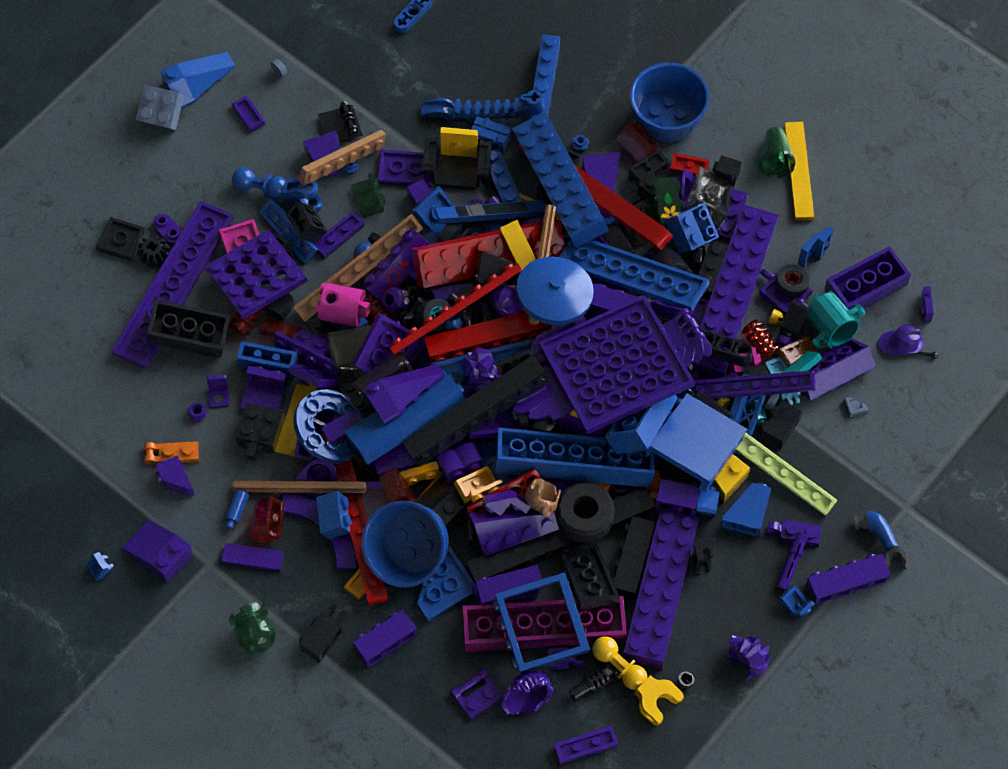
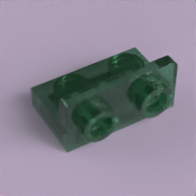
M372 173L368 174L367 180L351 184L352 192L363 218L384 212L386 200L383 193H379V182L377 178H373Z

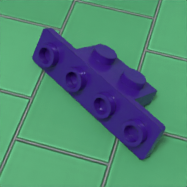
M302 328L292 339L278 331L274 334L275 347L297 352L298 359L323 371L325 374L333 377L338 376V363L326 357L334 349V343L305 328Z

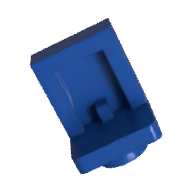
M792 585L778 598L793 617L806 616L814 605L812 600H807L796 585Z

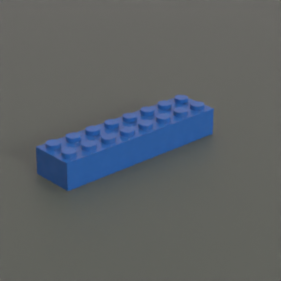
M546 112L512 128L550 202L556 207V213L574 247L577 248L608 232V227Z
M498 428L495 442V473L521 476L535 468L541 478L651 488L655 474L653 452L648 457L645 456L647 450L616 454L608 440L603 437Z

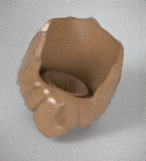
M542 478L534 479L526 490L524 500L532 509L540 512L546 518L556 510L561 490H558L557 493L554 484L546 482Z

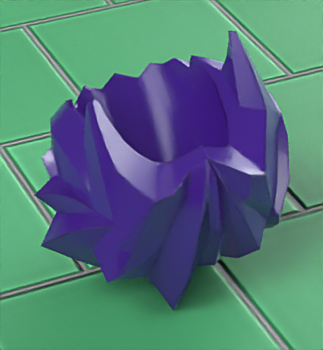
M476 348L473 353L468 352L467 356L463 359V371L469 381L466 388L475 389L478 392L501 376H498L497 367L495 364L493 365V361L498 355L492 357L493 353L491 351Z
M732 635L731 640H729L728 658H735L740 666L749 668L751 673L747 680L766 672L771 656L768 654L769 645H761L759 637L753 638L749 636L742 639Z

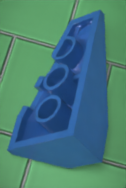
M228 52L178 63L160 72L162 82L167 90L184 95L181 108L195 103L202 93L210 90L217 80H221L233 70L235 64Z

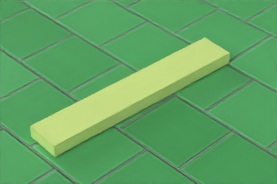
M745 433L736 451L826 517L837 502V499Z

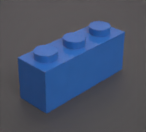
M241 341L236 357L238 368L247 370L248 366H261L270 371L279 370L286 374V378L294 379L295 375L288 372L289 367L299 363L297 352Z

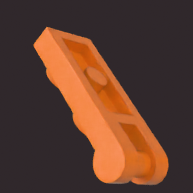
M198 441L158 444L148 442L144 444V451L146 452L144 464L156 465L177 455L181 463L199 462ZM154 452H159V456H154Z

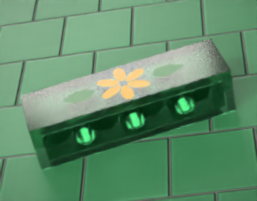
M676 177L656 179L651 183L657 223L667 230L668 227L665 219L684 210L683 201L679 199V193L681 192L680 182L676 181ZM671 239L667 244L672 245L678 253L673 239Z

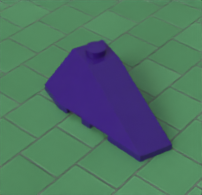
M435 364L379 379L376 382L370 383L362 390L371 407L383 423L386 424L406 411L405 406L411 401L416 402L419 399L418 395L423 390H429L445 374Z

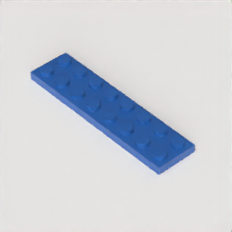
M570 240L559 256L581 266L589 277L682 309L688 308L691 312L709 286V279L594 240L577 248L574 247Z

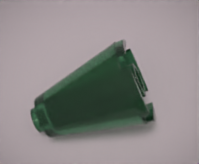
M772 127L766 132L759 159V169L768 177L777 175V178H781L793 172L796 160L784 130L779 127Z

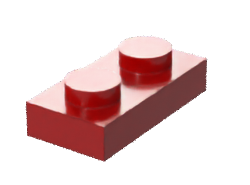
M674 153L670 172L683 174V170H687L694 177L706 179L710 160Z

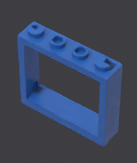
M565 572L495 594L496 600H493L496 612L500 611L502 617L499 620L502 631L506 630L508 638L505 639L508 651H513L514 658H511L515 670H519L520 674L590 651ZM558 582L579 646L524 664L504 599Z

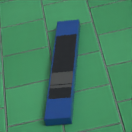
M543 200L437 207L435 208V215L439 224L544 216L546 205Z

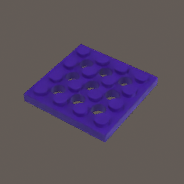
M269 229L205 266L206 272L242 319L308 282L307 277ZM260 251H267L264 255L258 254ZM245 260H251L248 264H242ZM272 262L277 263L273 267L268 266V264ZM230 269H234V270H235V271H234L233 273H231V274L226 273V272H227L228 270H230ZM254 272H260L258 276H251ZM281 274L286 275L283 279L277 278ZM239 281H244L240 286L235 285ZM264 284H270L267 288H261ZM249 293H253V294H254V295H253L252 297H250V298L245 297V295H247V294H249Z

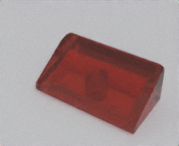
M267 317L260 327L261 335L274 338V334L278 331L292 339L302 328Z

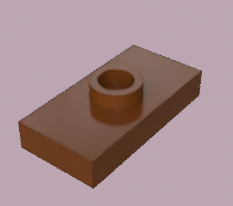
M807 336L780 348L777 353L785 365L789 367L808 350L817 353L818 350Z

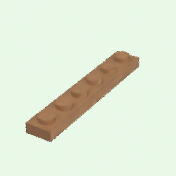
M379 130L302 167L298 182L304 186L337 169H341L349 163L366 157L376 150H380L384 146L386 133Z

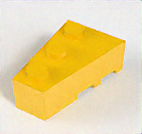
M733 454L711 484L719 492L723 504L749 476L750 467Z

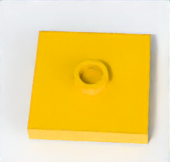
M441 127V155L477 158L478 130Z

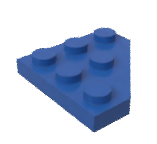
M448 546L446 557L439 569L422 584L417 605L427 622L473 596L472 587L475 583L450 546Z

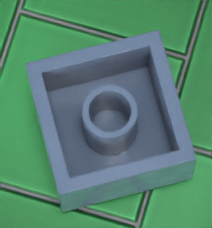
M144 84L136 120L176 131L184 95L179 92Z

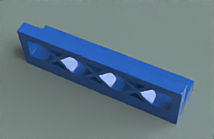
M766 395L751 396L752 398L750 399V396L735 397L730 410L733 414L730 419L736 423L741 424L748 420L750 426L746 433L751 437ZM754 401L756 405L755 411L748 414L745 410L746 406Z

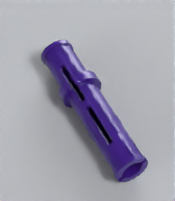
M796 532L793 544L788 548L787 552L789 554L778 583L775 586L776 588L783 591L788 590L799 558L803 556L802 551L808 535Z

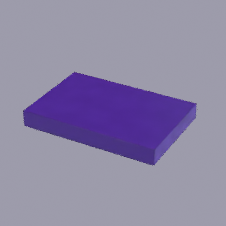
M381 149L377 184L409 186L424 179L427 186L432 188V175H422L424 152Z

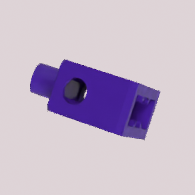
M337 131L303 141L304 150L311 162L340 149ZM335 170L329 173L327 176L329 178L335 177L336 175H338V171Z

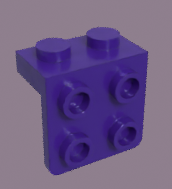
M248 366L246 372L248 382L240 404L241 409L244 410L246 403L279 410L287 386L286 374L279 370H266L261 366Z

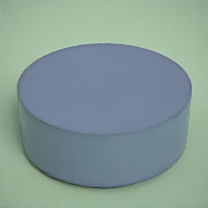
M275 59L270 63L271 68L279 77L287 74L285 65L279 59Z
M772 394L764 408L772 411L780 394Z

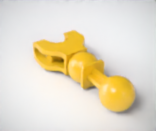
M603 636L594 642L592 647L594 657L601 662H610L621 672L618 678L622 677L623 683L627 688L636 690L634 694L639 699L640 713L652 724L660 725L663 721V714L656 705L657 699L666 698L673 704H678L684 699L683 693L671 681L664 679L656 680L651 675L647 677L645 669L639 665H634V660L629 664L618 654V645L614 639Z

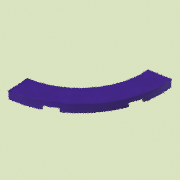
M283 493L282 514H291L308 519L320 528L317 501L301 495ZM350 534L330 539L336 554L337 570L357 571V559Z

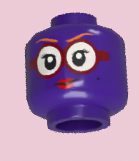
M402 287L389 288L383 294V305L390 312H403L410 305V294Z

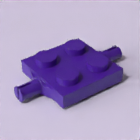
M766 268L760 272L768 281L759 290V293L781 313L786 315L793 299L809 307L805 300L813 292L810 287H808L804 294L798 297H790L778 289L776 285L778 273L772 274ZM789 275L786 277L789 285L796 286L800 283L797 276Z

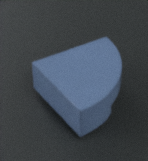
M852 397L844 398L843 402L849 418L868 413V408L864 403Z

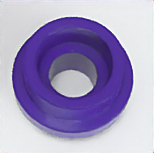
M195 402L188 408V416L193 421H201L207 415V408L202 403ZM196 411H201L200 414H194Z

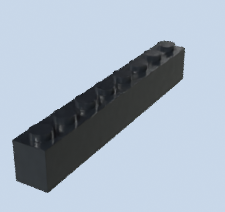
M532 355L402 441L418 467L428 463L439 453L445 452L447 448L456 442H460L471 432L478 430L486 422L493 420L504 410L511 408L519 400L526 398L534 390L543 387L550 380L542 366Z

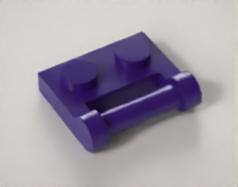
M484 668L480 669L478 674L459 687H454L450 690V693L470 720H473L495 705L504 696ZM483 680L485 682L484 686L465 699L462 697L461 694Z

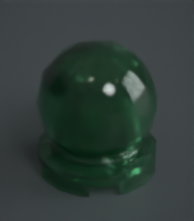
M258 602L239 608L240 613L236 616L230 615L229 623L232 629L237 630L238 643L244 651L252 654H261L269 650L275 643L276 629L271 619L267 618L268 609L265 603L259 606Z

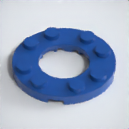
M327 389L311 392L298 404L293 421L296 436L302 446L314 457L328 460L332 463L350 461L354 458L353 453L355 449L350 444L347 436L344 441L333 445L328 441L325 442L321 435L315 432L313 425L314 416L320 411H331L341 417L358 410L362 418L365 419L361 409H357L350 402L352 399L340 392Z

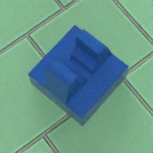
M100 552L93 554L87 564L96 581L103 579L106 574L111 572L114 566L113 564L108 565L106 563L108 556L101 555Z

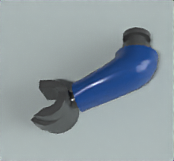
M867 511V515H861V518H858V515L855 516V529L859 530V527H862V529H868L869 533H874L882 543L885 551L888 552L885 558L888 568H891L890 562L892 558L900 557L902 558V567L907 570L909 566L908 556L903 549L898 548L897 541L886 519L874 511Z

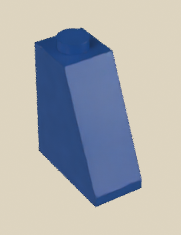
M752 483L722 518L721 527L759 537L771 488L763 483Z

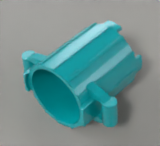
M831 290L829 291L830 293H824L821 296L817 293L810 298L812 303L809 305L808 320L820 333L812 341L814 346L818 350H822L827 345L832 349V346L837 347L848 342L858 331L859 325H862L859 319L865 315V310L860 304L849 310Z

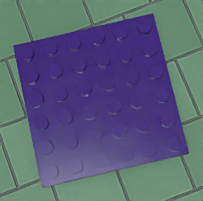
M645 295L539 342L544 355L587 434L695 386L693 378Z

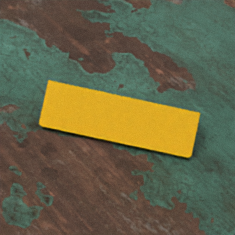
M310 383L309 386L296 385L275 449L276 453L294 457L298 439L293 423L295 410L307 395L319 390V388Z

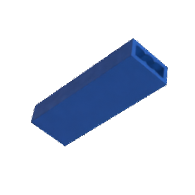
M442 369L445 376L429 390H423L418 395L419 399L416 402L411 401L405 406L406 411L384 424L377 413L374 412L344 432L350 444L368 465L465 400L463 396L465 391L460 383L456 384L454 377L451 374L447 375Z

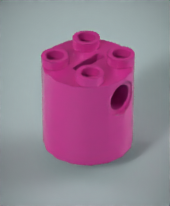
M331 283L321 284V300L317 301L315 312L318 313L317 318L323 321L358 327L361 318L368 317L370 303L365 302V290Z

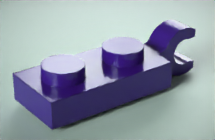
M783 519L782 525L776 521H769L767 533L778 534L781 541L793 543L796 532H801L808 535L805 545L819 547L822 526Z

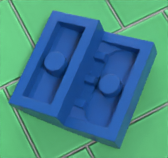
M829 227L818 232L802 246L798 260L799 266L805 269L813 256L819 260L823 257L830 247L834 228Z

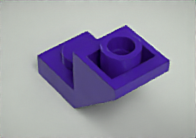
M513 490L484 495L482 498L485 509L492 514L496 512L500 516L509 505L518 512L522 510L525 513L531 508L524 500V497Z

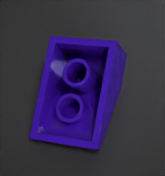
M149 519L123 547L124 551L166 583L174 577L193 555L190 544L175 533Z

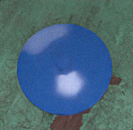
M543 257L532 261L521 271L516 285V296L522 309L535 320L551 325L569 324L580 319L589 310L594 293L593 284L587 272L575 262L561 257Z

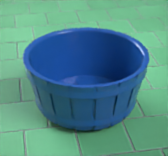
M673 62L658 63L646 68V70L644 69L633 81L630 91L631 106L638 126L649 137L662 142H675L692 134L706 113L710 97L708 86L700 74L686 65Z
M411 501L390 502L378 508L368 519L362 535V550L368 567L383 582L396 587H413L428 580L436 573L444 561L449 546L448 532L439 515L430 508Z

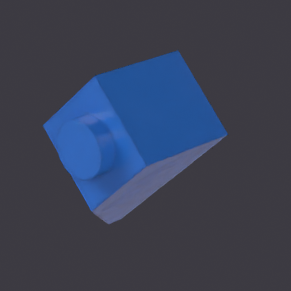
M709 487L706 492L700 489L696 513L710 516L716 515L719 492L716 491V488Z

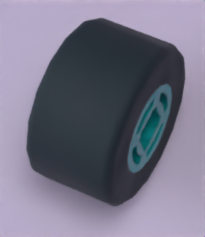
M433 299L423 303L417 311L418 325L420 327L423 326L422 321L430 316L433 318L440 315L439 310L447 305L450 308L451 305L443 299ZM445 321L429 331L428 334L435 335L447 331L448 329L444 326L446 325Z

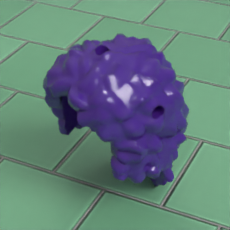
M536 670L517 675L501 699V708L505 711V714L514 715L516 713L519 715L521 711L529 714L537 712L544 702L549 701L554 692L550 679L545 673Z

